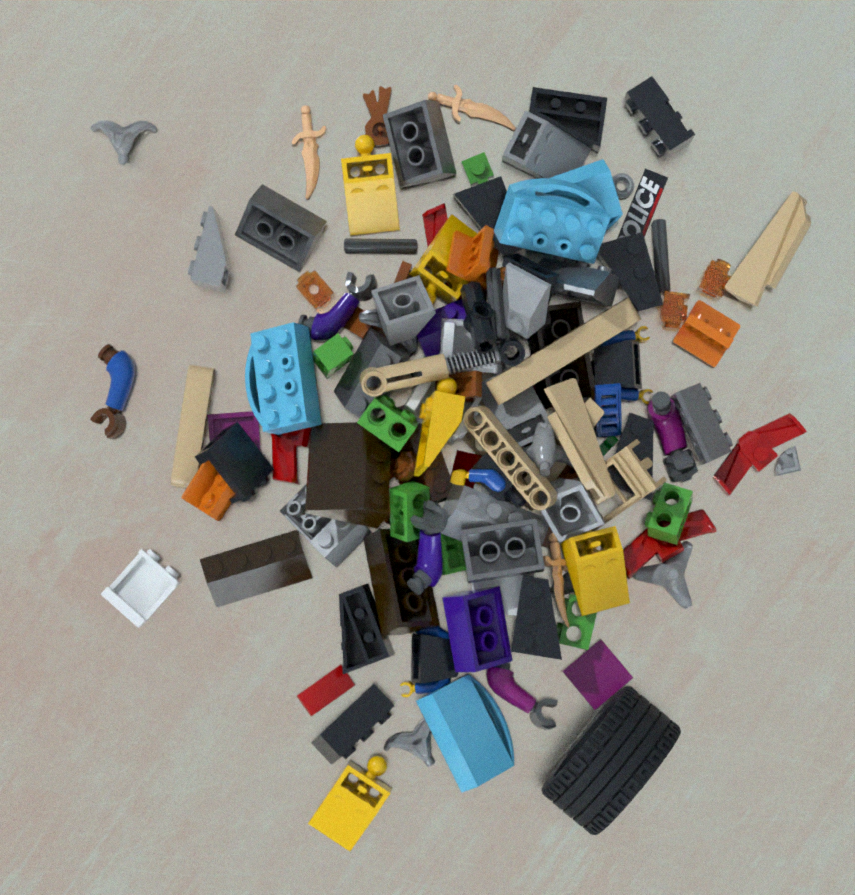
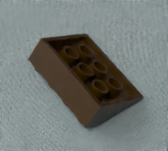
M357 422L322 423V425L310 427L305 513L378 529L388 515L391 446Z

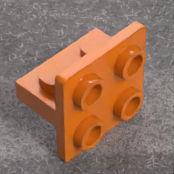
M485 225L474 238L456 230L452 236L446 270L466 281L480 282V286L487 290L486 272L489 268L496 267L499 253L497 249L493 248L495 244L493 240L494 229Z
M698 300L673 339V343L711 367H716L725 351L729 349L734 341L733 338L740 329V324L703 301Z
M207 461L200 466L181 498L213 519L220 521L231 504L229 499L235 493L211 462Z

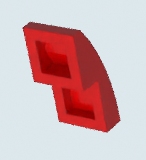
M339 665L298 694L297 698L309 715L313 716L355 686L347 673H342V666Z

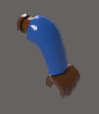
M107 344L98 354V358L101 361L104 360V363L107 365L106 371L111 378L105 403L107 408L97 410L90 420L101 424L106 417H109V425L104 429L105 436L108 439H113L121 435L126 428L125 417L119 410L123 411L135 376V365L126 351H118L112 345Z

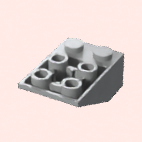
M525 110L503 153L502 160L537 178H551L582 167L591 148L550 122Z
M209 206L208 212L204 211L201 217L200 226H203L202 235L196 238L194 250L197 251L195 261L191 260L188 275H191L190 280L197 286L225 292L231 268L218 214L212 206Z
M490 379L483 381L481 400L484 406L492 411L521 448L532 443L537 424L539 422H549L548 415L533 386L498 405L486 385V382Z
M306 484L280 512L333 566L337 567L371 531L363 525L305 513Z

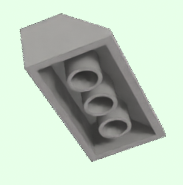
M452 484L444 505V509L448 514V522L445 529L441 531V534L462 542L460 530L537 518L542 545L549 524L540 515L522 508L517 509L510 503L498 501L490 495L465 485Z

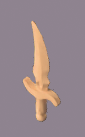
M458 85L453 87L456 92L455 98L439 93L437 96L435 92L428 94L430 101H437L441 105L451 107L452 117L458 123L461 121L458 115V110L466 112L470 117L494 121L512 130L516 129L505 115L484 103H475L471 99H462V91Z
M304 105L301 108L303 132L298 133L293 138L292 145H295L300 139L304 141L301 153L306 171L305 198L309 199L316 187L320 167L317 154L319 145L316 143V137L323 135L326 126H323L319 131H313L311 114H309L311 109L309 106Z
M554 533L549 535L551 559L549 556H543V561L546 566L553 568L552 577L554 579V593L557 606L563 621L569 628L564 598V579L561 570L562 568L565 572L568 571L566 561L561 558L560 544L557 542L558 540Z

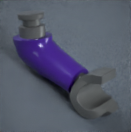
M347 272L345 284L349 292H345L326 313H318L315 317L310 316L309 318H307V315L302 314L298 324L309 327L312 340L325 341L331 339L348 322L359 305V301H367L372 298L371 290L377 289V280L374 274L366 276L365 283L362 286L355 287L356 276L353 272Z
M430 500L424 501L423 516L421 518L415 515L410 518L414 527L420 529L417 565L414 567L415 574L413 579L411 578L407 581V585L418 595L423 593V588L436 586L443 572L441 531L447 525L448 514L438 503Z

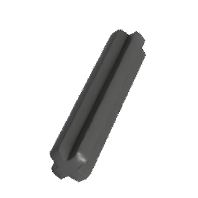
M656 219L652 222L655 276L660 293H668L671 289L666 220Z
M344 239V251L346 253H417L418 250L416 239Z
M492 267L486 272L488 304L494 310L491 322L496 341H501L506 338L500 269Z

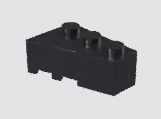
M653 76L626 92L625 98L627 100L624 103L631 114L636 113L640 119L638 122L640 129L645 135L649 133L654 141L651 143L652 147L659 156L662 154L666 159L691 143L695 133L692 129L687 131L681 122V119H683L678 111H674L669 103V98Z
M532 88L530 113L550 122L591 149L599 152L607 105L606 97Z
M500 176L454 193L453 196L480 229L485 225L494 229L507 190ZM495 233L493 234L494 247L501 256L524 249L501 244Z
M643 232L602 243L597 255L605 267L613 269L612 273L620 278L618 287L625 298H630L638 314L661 308L663 302Z
M628 413L613 456L638 439L640 443L632 448L633 452L640 461L648 457L653 463L654 421ZM614 464L609 466L608 472L619 490L635 496ZM652 465L649 469H647V471H648V473L651 475V477L653 478V465ZM652 492L642 499L651 502Z
M523 575L511 652L562 660L549 580Z
M365 584L339 594L340 626L342 629L341 650H343L342 673L346 674L394 655L388 635H381L376 603L369 585Z
M373 684L311 743L331 765L341 757L346 760L356 750L353 746L360 739L362 742H365L374 733L371 728L377 722L382 725L392 716L389 711L394 707V704Z

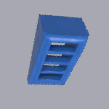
M621 384L595 385V402L604 410L603 415L614 414V416H602L594 427L596 435L598 437L621 435ZM602 395H614V397L601 398Z

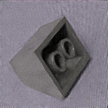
M423 100L383 114L400 187L433 182L457 174L439 102Z
M262 184L249 199L235 235L300 272L318 242L327 221Z
M553 256V259L543 257L538 263L559 274L553 294L612 307L620 280L618 276L612 273L613 269L605 266H598L597 269L590 268V264L582 261H575V264L567 263V259L559 256Z
M369 328L338 382L334 393L347 410L360 418L375 397L369 396L363 391L360 384L361 373L369 367L379 368L409 361L412 354L397 344L390 346L385 336ZM371 376L367 379L366 385L368 387H376L380 382V378ZM391 391L383 392L381 396L383 394L388 396ZM381 408L373 409V414L375 417L378 415Z
M698 383L671 396L701 465L732 452L730 447L733 446L729 434L727 432L723 433L719 425L722 423V419L717 409L712 410L709 403L712 397L706 386L702 387L701 383Z
M537 518L460 530L468 583L544 572L545 570Z

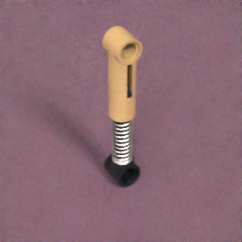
M506 337L505 340L497 343L494 351L486 354H479L475 349L474 352L470 350V353L468 351L465 354L461 352V355L459 353L456 356L452 354V357L448 355L447 358L444 354H438L379 368L369 367L361 373L360 384L367 395L379 396L383 392L449 378L451 372L456 374V371L459 373L460 370L464 372L467 369L469 371V368L473 370V367L478 369V366L482 368V365L487 367V364L491 366V363H494V365L506 364L516 366L524 360L525 349L516 338ZM509 346L517 347V352L513 357L505 356V350ZM369 377H379V384L376 387H368L366 382Z

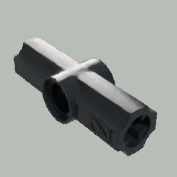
M471 281L463 285L460 290L466 313L463 325L470 332L473 347L477 350V353L486 354L494 351L497 347L491 322L494 310L487 303L484 289L480 286V282Z

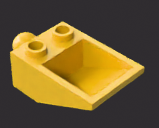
M360 135L355 140V149L361 156L341 159L350 236L400 230L391 153L371 155L375 143L369 135ZM376 166H384V173H376ZM358 168L360 175L353 177L350 174L351 170Z
M452 214L410 272L412 277L420 276L423 285L426 286L425 289L432 304L436 301V295L448 304L456 301L461 295L460 290L462 286L469 283V281L448 272L446 269L453 233L458 230L472 238L477 233Z
M451 377L439 380L437 391H434L429 398L427 397L425 403H422L420 406L419 418L422 419L414 476L419 477L431 465L462 422L465 396L455 395L457 384Z
M616 526L593 532L591 529L582 533V535L570 537L560 543L582 616L630 603L623 548ZM600 545L602 546L601 551L596 549Z
M374 756L369 759L367 763L368 771L349 761L308 823L348 851H351L391 793L392 788L376 778V776L383 775L387 770V762L381 756ZM349 775H355L358 777V780L356 782L350 781ZM370 789H376L379 791V794L377 796L371 795Z

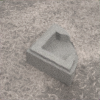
M796 446L785 450L779 456L775 465V476L801 471Z

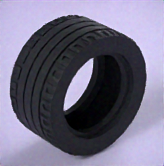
M631 686L622 688L594 718L557 764L541 789L545 797L553 801V804L559 809H563L565 814L573 818L577 824L583 826L591 835L600 834L627 807L667 757L681 734L680 727L675 722L670 720L668 716L652 703H649L650 701L644 696L639 695Z

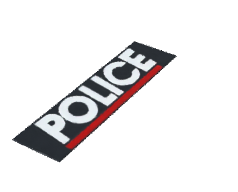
M645 168L617 239L643 232L645 237L668 177Z

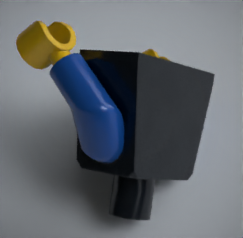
M641 326L635 332L633 330L622 331L603 342L600 348L594 349V360L591 361L593 376L595 375L596 385L620 383L621 400L637 401L639 399L643 404H649L650 402L645 401L643 398L645 392L653 393L651 389H642L639 343H644L650 339V337L642 338L640 336V331L648 329L646 326Z
M485 453L469 472L463 469L452 472L450 479L452 484L463 486L467 478L470 482L482 485L496 500L511 501L517 509L527 502L488 453Z
M440 626L416 631V634H412L411 681H404L400 684V686H409L410 693H402L401 696L409 697L414 692L417 694L432 693L449 684L451 678L458 676V672H455L449 633Z

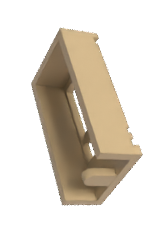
M638 439L605 461L607 468L614 464L635 494V496L627 501L611 479L614 490L623 504L603 517L605 524L667 481L665 477H662L655 482L647 471L653 465L652 461L648 457L640 461L633 452L632 448L640 443ZM601 526L592 529V532L596 531Z

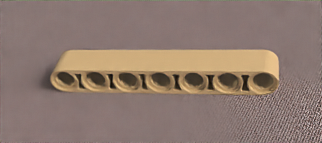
M628 297L525 358L520 364L512 366L486 382V385L497 404L500 405L640 321L641 317Z

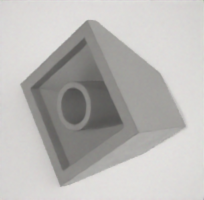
M511 263L506 264L502 291L506 328L528 339L545 325L551 284Z
M419 275L371 290L382 329L390 346L415 338L436 314Z
M559 478L550 482L557 492V501L551 507L540 511L559 542L605 524L603 517L581 481ZM540 491L538 498L542 503L546 504L548 500L547 495Z

